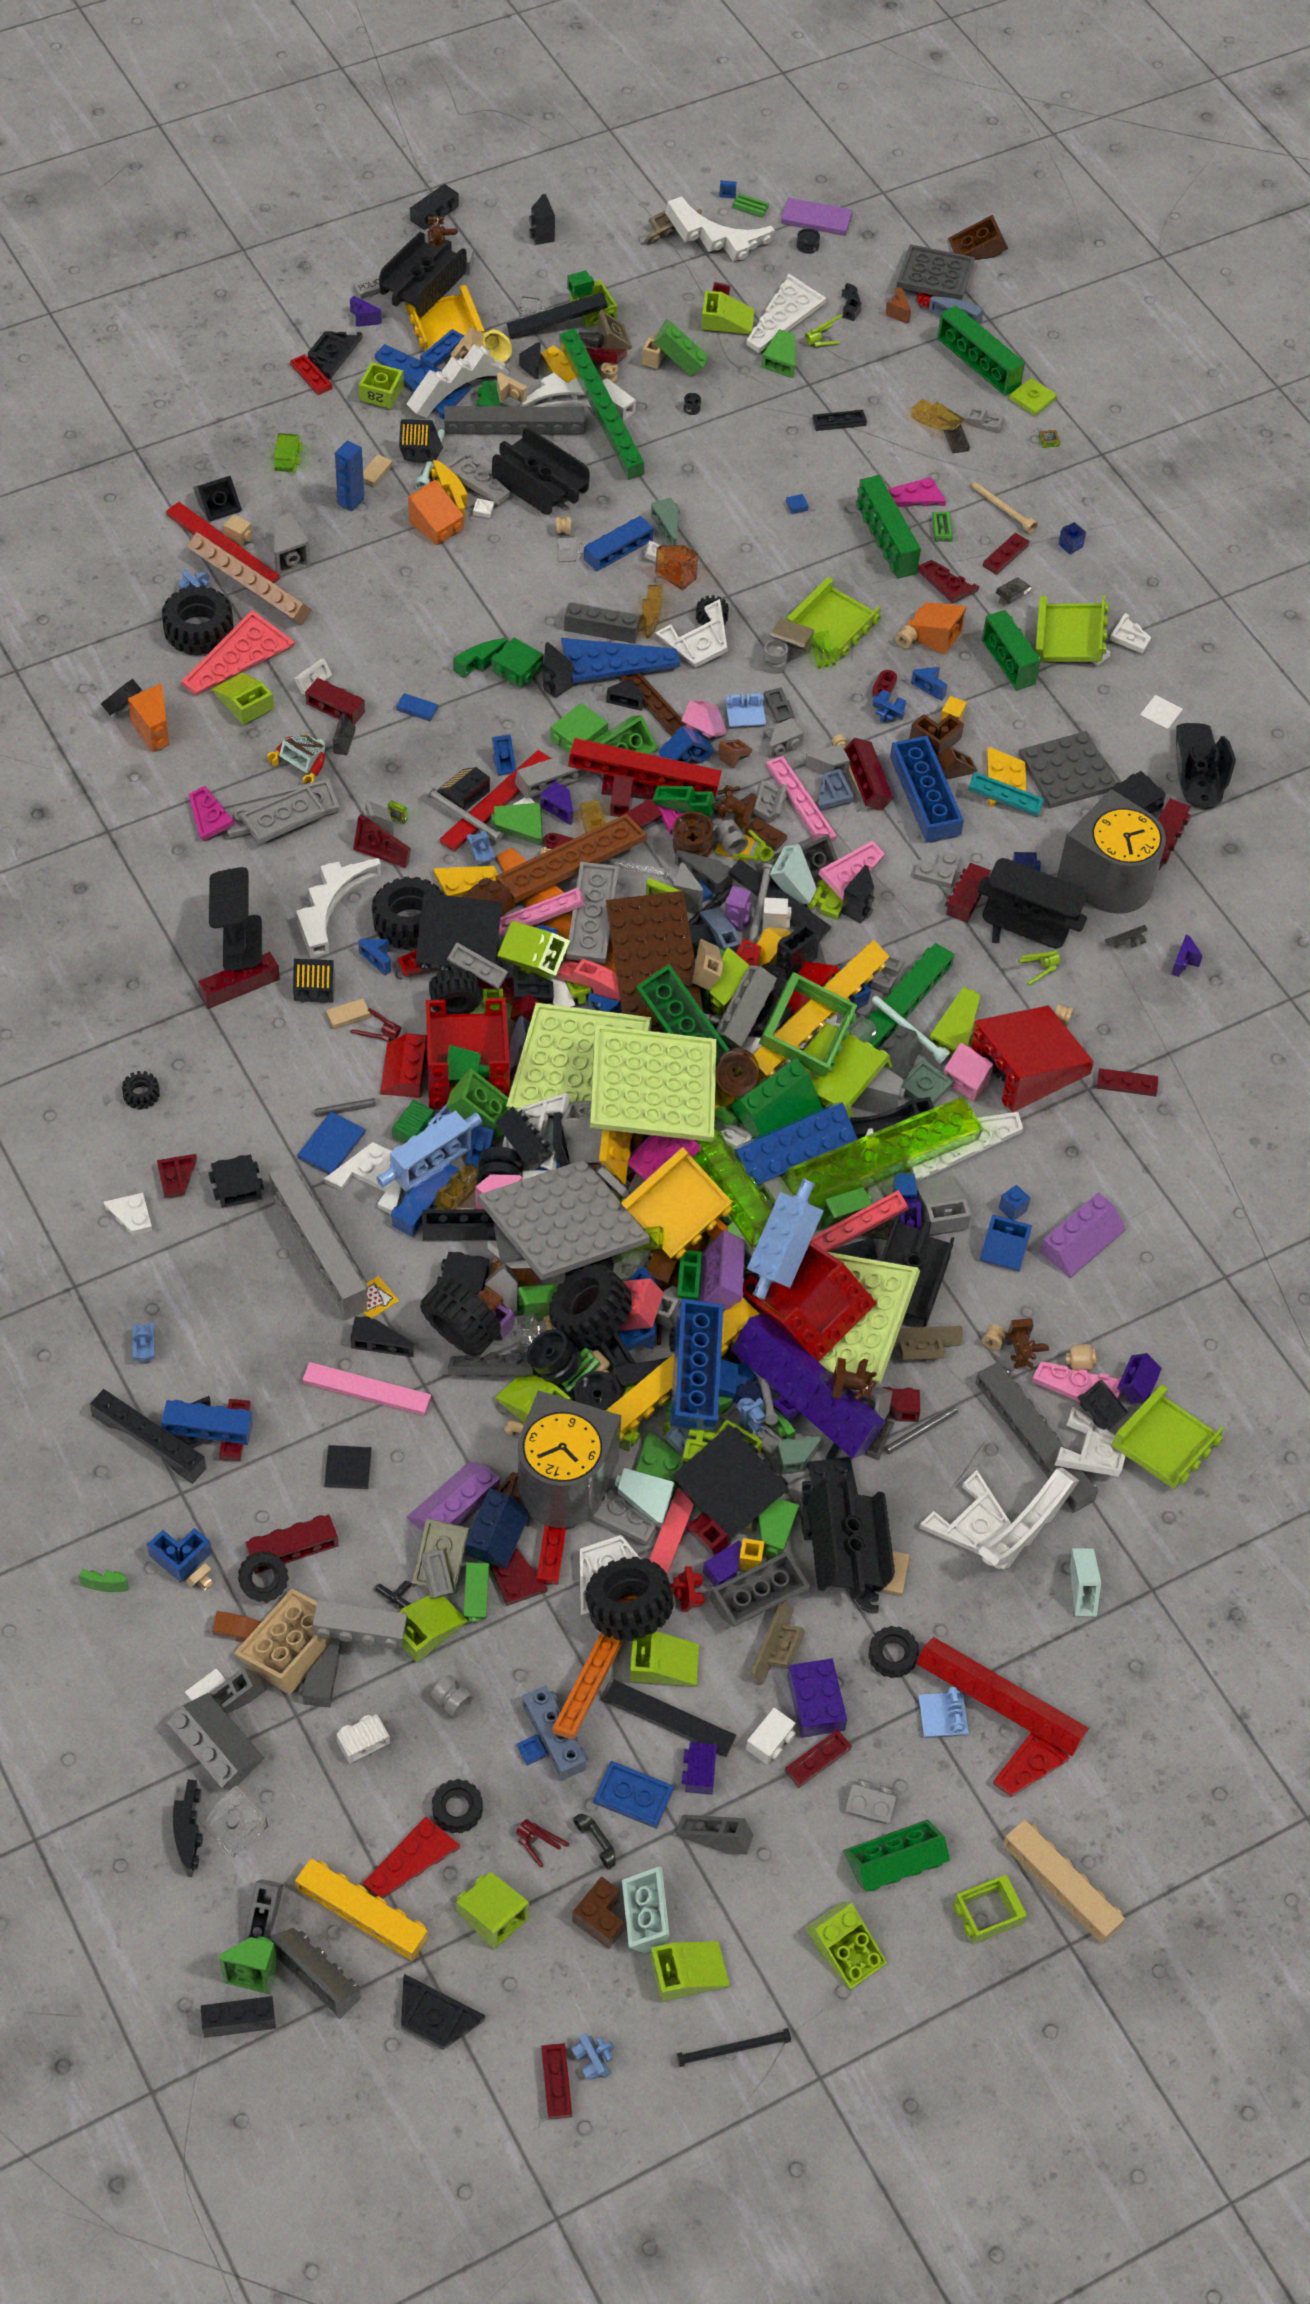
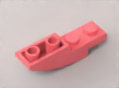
M582 959L580 963L565 960L557 972L559 979L591 987L594 994L620 1001L617 976L610 969Z

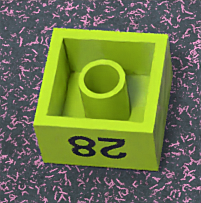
M371 362L359 383V400L392 409L404 387V371Z

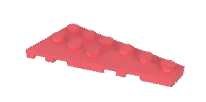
M251 610L182 680L181 685L196 696L295 646V642Z

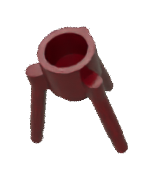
M368 1008V1012L384 1022L381 1028V1032L384 1034L350 1030L354 1034L389 1042L390 1039L398 1038L402 1027L389 1021L373 1009Z
M525 1819L516 1831V1834L520 1836L518 1842L526 1848L539 1867H543V1863L528 1844L529 1841L534 1843L539 1837L558 1850L561 1849V1846L556 1842L567 1847L569 1846V1842L541 1828L536 1823H532L528 1819Z

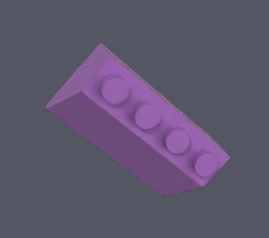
M1098 1192L1043 1239L1040 1253L1071 1278L1120 1236L1126 1228L1114 1205Z
M724 1229L703 1251L698 1301L724 1304L723 1310L731 1309L735 1303L741 1301L744 1283V1256L746 1253L744 1250L745 1240Z
M469 1461L409 1514L407 1519L422 1532L424 1531L426 1518L461 1526L481 1508L489 1488L497 1490L500 1486V1478L487 1466Z

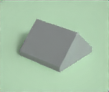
M681 863L673 888L684 891L687 912L697 914L702 910L704 889L686 865Z

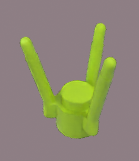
M840 314L819 327L806 332L805 339L809 346L814 345L815 348L840 344V341L820 342V340H822L821 332L831 328V323L837 321L843 315Z
M752 830L748 832L759 843L755 847V855L733 854L735 858L755 861L762 860L765 862L774 857L772 848L767 846Z
M1056 950L1023 955L1022 959H1019V963L1040 960L1042 966L1048 968L1027 983L1028 985L1055 971L1056 965L1060 964V956Z

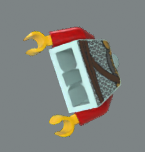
M307 734L289 736L276 748V752L267 754L268 763L272 761L273 767L279 765L280 760L278 757L280 756L305 773L310 772L309 775L303 777L304 785L307 782L313 783L314 777L320 773L325 762V743L322 739L315 740Z

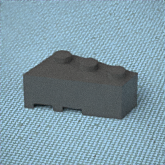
M900 1026L877 1050H884L889 1054L893 1067L887 1068L904 1080V1078L908 1077V1070L910 1066H913L921 1047L916 1031Z

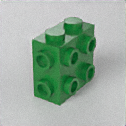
M514 637L510 642L505 643L503 649L493 655L491 659L492 672L508 680L511 684L522 688L532 680L537 672L543 669L544 654Z

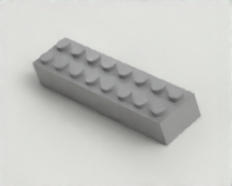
M290 1163L269 1173L271 1196L343 1319L347 1320L367 1311V1302L369 1301L366 1293L368 1291L367 1284L364 1279L360 1280L356 1265L354 1263L351 1264L348 1260V1252L345 1247L341 1248L337 1233L335 1231L332 1232L329 1228L328 1218L320 1213V1205L317 1200L313 1201L311 1190L308 1185L303 1184L300 1171L298 1169L295 1170Z

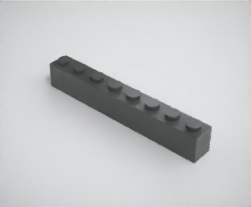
M444 406L445 434H522L523 429L529 427L538 434L584 435V407Z
M998 1361L978 1372L976 1385L1048 1480L1058 1468H1064L1080 1480L1065 1501L1073 1513L1093 1503L1098 1493L1096 1484L1087 1478L1083 1470L1055 1466L1060 1448H1068L1061 1444L1057 1433L1048 1427L1046 1419L1035 1410L1033 1402L1026 1398L1021 1386L1013 1381L1008 1369L1003 1367Z

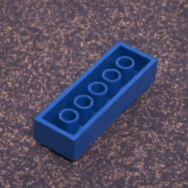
M928 736L893 742L890 759L925 842L961 835L964 820Z
M843 1102L828 1105L729 1149V1153L743 1188H751L858 1139Z
M681 1299L676 1316L670 1426L713 1431L718 1421L724 1304Z

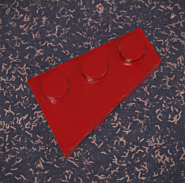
M1031 1732L995 1778L993 1784L1010 1797H1013L1068 1762L1070 1757Z

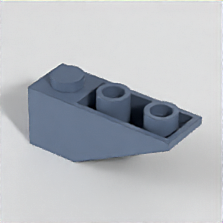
M718 908L699 912L703 924L709 926L717 942L715 946L723 951L729 947L736 953L741 940L734 926Z

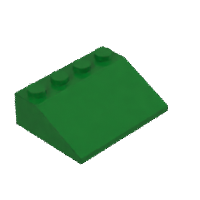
M797 1057L730 1106L753 1138L823 1108L808 1071Z

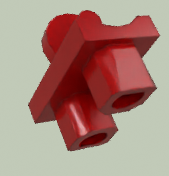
M685 1566V1571L678 1574V1577H674V1583L670 1584L675 1599L680 1600L681 1612H688L692 1607H701L705 1603L704 1594L695 1592L694 1589L702 1585V1574L693 1572L691 1566Z

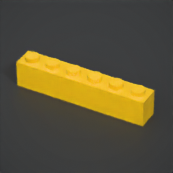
M310 1858L295 1879L296 1890L412 1962L428 1940V1930H426L427 1928L424 1924L417 1920L413 1922L407 1918V1915L398 1908L394 1910L387 1906V1902L379 1896H371L363 1886L359 1884L355 1886L350 1883L344 1874L340 1872L334 1873L329 1870V1866L321 1860L315 1861Z

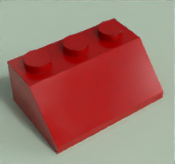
M406 1033L387 1043L380 1095L420 1098L427 1053V1035Z

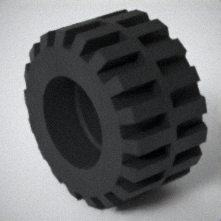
M445 970L438 973L429 982L428 987L431 1000H446V1014H469V1012H473L480 1005L481 996L476 975L472 974L469 970ZM432 1006L435 1012L442 1009L440 1006Z

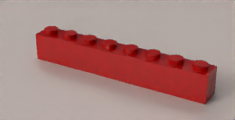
M574 738L568 767L613 777L615 774L634 777L633 781L653 786H693L695 792H713L715 799L722 770Z
M934 1636L924 1646L916 1662L918 1666L1071 1756L1081 1746L1089 1730L1087 1726Z

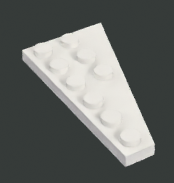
M788 274L785 282L780 286L779 292L775 294L766 308L765 314L759 319L758 325L754 327L747 338L746 345L760 353L768 347L779 329L786 332L790 331L826 304V298Z
M1014 1112L901 1129V1137L911 1172L915 1174L916 1182H919L1021 1134L1023 1126L1019 1113Z

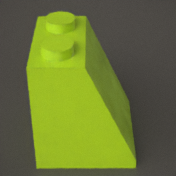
M729 947L726 948L722 958L721 977L710 990V1008L715 1014L721 1015L725 1014L749 967Z
M490 1872L486 1876H480L475 1881L474 1887L469 1891H463L457 1897L456 1911L495 1950L529 1919V1902L494 1873Z

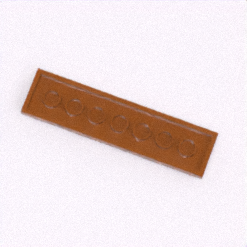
M625 814L495 876L496 882L508 887L513 901L517 903L578 874L580 862L601 863L646 841L647 834Z

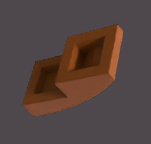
M217 1611L212 1632L213 1635L234 1637L236 1642H244L261 1622L246 1616Z

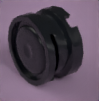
M808 228L800 230L797 234V249L805 254L815 253V250L818 251L820 246L819 232Z

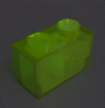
M278 433L274 453L275 471L296 472L297 465H300L301 460L299 453H302L303 443L299 441V434Z

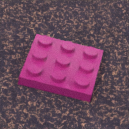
M650 1135L630 1155L628 1165L646 1181L682 1147L692 1158L702 1147L696 1141L690 1139Z

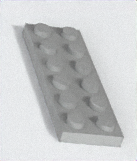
M329 779L221 804L236 823V825L226 829L228 837L233 838L250 833L241 820L240 814L306 785L311 788L323 805L326 815L340 812Z
M580 862L576 888H580L585 906L573 910L569 934L570 942L567 947L566 959L580 961L585 959L591 962L606 963L610 935L606 900L615 899L619 866Z

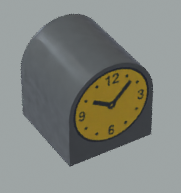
M1111 789L1066 835L1057 878L1085 889L1087 892L1086 902L1099 910L1116 914L1135 911L1144 906L1151 897L1165 847V831L1161 823L1152 814Z
M538 1390L518 1441V1497L521 1505L528 1510L530 1517L546 1526L566 1528L587 1521L597 1512L619 1459L621 1415Z

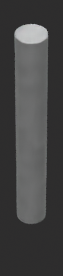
M375 1098L316 1108L315 1115L317 1117L328 1115L330 1112L339 1113L376 1106Z

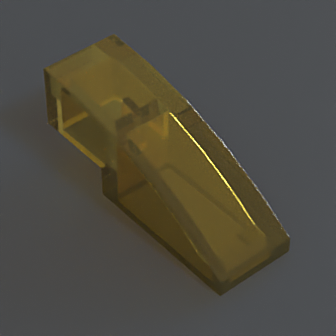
M923 398L912 407L911 418L937 429L954 430L964 421L963 417L939 402L933 405Z
M662 584L648 585L647 599H643L642 602L646 639L650 638L655 632L660 620L663 597Z
M599 800L580 803L579 810L586 833L606 824Z
M468 1164L453 1174L448 1184L437 1191L434 1205L443 1210L457 1209L475 1191L479 1168Z

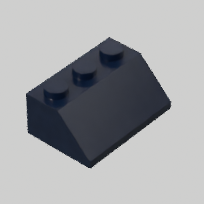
M489 1488L466 1540L465 1555L507 1570L530 1516L528 1510L512 1496Z

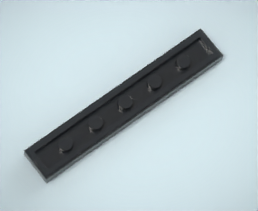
M604 292L506 324L510 339L606 309L608 305Z
M739 859L729 870L728 875L758 897L763 875ZM769 881L766 898L788 899V907H791L790 921L799 927L804 923H808L811 927L816 928L820 933V942L832 927Z
M729 1347L727 1352L721 1356L722 1360L740 1364L738 1357L730 1350L732 1347ZM668 1358L615 1367L614 1374L620 1389L636 1386Z
M613 1680L604 1697V1702L692 1742L716 1744V1753L727 1757L736 1739V1734L616 1680Z

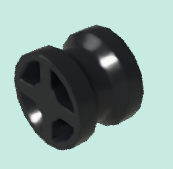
M696 393L686 394L684 397V412L689 415L698 414L701 409L700 395Z

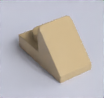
M470 328L450 353L451 356L459 359L469 352L473 344L481 347L483 345V333Z
M500 372L497 373V391L500 403L508 396L524 403L527 400V386Z

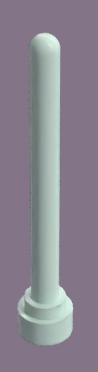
M440 429L438 431V436L440 438L441 443L445 435V431L443 429ZM427 461L422 476L417 478L415 483L417 490L430 483L429 476L433 462Z
M878 996L872 997V1002L896 1023L916 1031L919 1042L933 1053L934 1060L939 1064L950 1054L945 1047H937Z

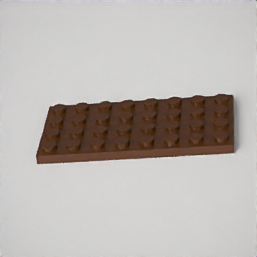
M684 891L606 900L622 1014L651 1017L653 1022L650 1031L665 1033L635 989L637 985L668 964L673 968L703 1011L699 985L692 983L695 959Z

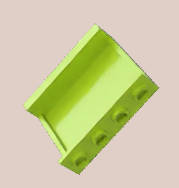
M828 576L786 620L814 629L811 646L839 661L849 653L853 646L859 643L863 635L869 633L874 624L879 623L881 619V606H878L873 611L833 588L834 579Z
M1102 595V603L1047 604V596H1040L1036 653L1039 654L1041 662L1102 661L1103 654H1106V643H1104V640H1107V629H1104V627H1108V616H1105V614H1109V603H1105V595Z
M826 1023L803 1051L823 1061L839 1026H832ZM852 1033L848 1034L845 1040H841L840 1044L843 1047L839 1055H835L833 1058L836 1062L831 1072L827 1071L822 1077L805 1068L811 1077L821 1105L826 1107L833 1103L843 1102L849 1119L853 1115L852 1104L884 1066L893 1067L887 1052L875 1049L869 1042L860 1041Z
M1161 1384L1120 1428L1111 1446L1175 1490L1180 1483L1184 1485L1188 1481L1191 1471L1194 1473L1197 1471L1202 1463V1459L1206 1460L1213 1451L1211 1448L1213 1446L1217 1448L1224 1438L1221 1435L1225 1427L1222 1426L1217 1432L1212 1430L1167 1399L1165 1395L1168 1388Z

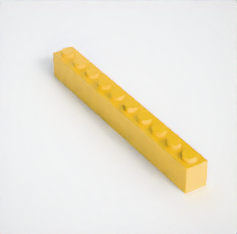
M872 940L835 974L823 988L850 1001L848 997L851 994L853 996L862 989L860 985L863 982L867 984L874 978L873 973L875 971L878 973L886 966L884 962L889 958L888 954L875 940ZM810 998L773 1036L800 1049L799 1044L802 1041L805 1044L813 1037L811 1032L814 1029L816 1031L820 1030L826 1024L824 1020L826 1018L831 1019L837 1012ZM761 1045L753 1053L759 1064L757 1081L759 1082L764 1077L768 1079L776 1072L774 1068L777 1065L780 1068L788 1059Z
M743 1297L739 1303H735L731 1309L723 1312L721 1356L727 1352L729 1345L735 1343L748 1319L759 1315ZM674 1354L606 1410L621 1415L620 1442L624 1439L626 1432L629 1430L631 1432L640 1425L639 1421L643 1418L648 1419L655 1412V1408L658 1405L662 1407L670 1399L669 1396L672 1394Z

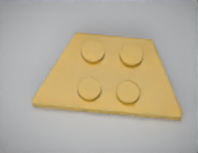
M987 747V777L1026 791L1025 762L992 747ZM988 798L989 807H994L997 801Z
M602 1129L599 1161L612 1175L616 1176L621 1184H626L628 1160L630 1158V1142L633 1133Z

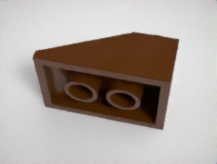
M993 215L948 238L954 253L975 257V259L994 257L1008 249Z
M489 878L481 879L465 896V898L502 902L501 916L515 908L509 888Z

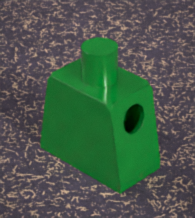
M449 1045L447 1058L449 1088H454L470 1068L482 1077H489V1065L480 1064V1053Z

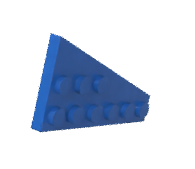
M386 344L375 353V359L381 365L404 371L405 386L412 393L415 392L429 370L442 372V370L436 367L433 369L420 360ZM467 382L452 391L433 411H437L439 417L444 420V406H456L471 390V384Z
M561 638L564 656L573 663L572 684L680 667V659L675 648Z

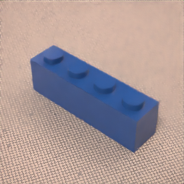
M347 440L335 452L337 503L341 507L353 511L364 500L362 447Z
M641 516L631 519L626 524L615 528V530L602 535L599 539L584 546V560L597 572L641 548L649 541H653L654 528Z
M449 1163L414 1186L411 1192L408 1191L403 1197L402 1203L399 1206H395L392 1210V1226L413 1237L422 1226V1210H435L458 1182L459 1168Z
M166 1400L161 1426L173 1435L248 1445L253 1426L252 1412L245 1409L234 1410L227 1409L224 1406L213 1407L202 1403L191 1404L181 1400Z

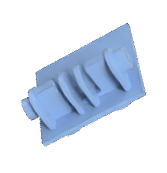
M742 693L741 695L730 694V696H726L725 703L729 727L766 725L763 694L756 693L749 696V693H746V697H744Z
M951 1687L947 1693L918 1695L924 1737L969 1735L963 1692L958 1691L956 1687Z

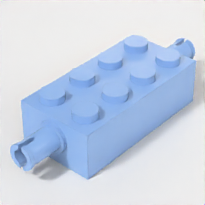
M456 1111L443 1116L439 1122L429 1125L422 1133L412 1136L408 1142L392 1150L390 1153V1169L376 1176L378 1184L384 1188L395 1180L407 1192L471 1150V1130L481 1125L482 1119L476 1112L465 1120Z
M802 1179L798 1192L793 1197L782 1192L779 1193L747 1269L759 1274L760 1277L753 1292L755 1296L765 1300L770 1285L774 1281L789 1288L791 1287L824 1211L808 1204L809 1202L807 1201L815 1183Z

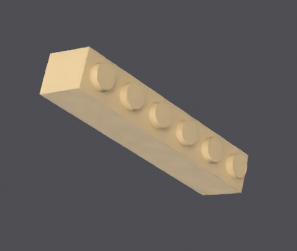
M1024 1819L1005 1836L1003 1846L1102 1945L1122 1927L1125 1920L1122 1912L1116 1906H1112L1100 1890L1091 1886L1088 1878L1083 1873H1078L1073 1868L1071 1861L1065 1856L1062 1857L1056 1851L1054 1844L1049 1840H1045L1040 1835L1039 1830L1034 1824H1029Z

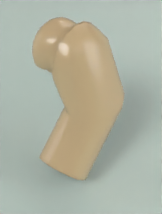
M509 1421L507 1426L504 1427V1432L510 1436L514 1435L515 1432L521 1434L525 1423Z

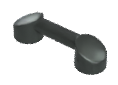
M578 1814L573 1817L577 1829L582 1834L590 1830L604 1849L599 1854L603 1865L608 1870L616 1865L614 1847L596 1822L585 1814Z

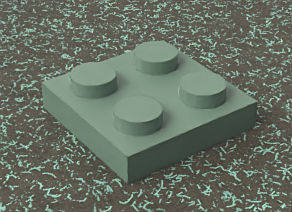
M922 1059L908 1073V1077L904 1078L902 1088H905V1094L913 1099L931 1097L934 1105L953 1086L954 1080Z

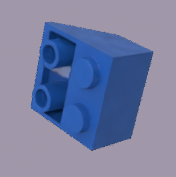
M992 1214L980 1261L1020 1271L1032 1225Z

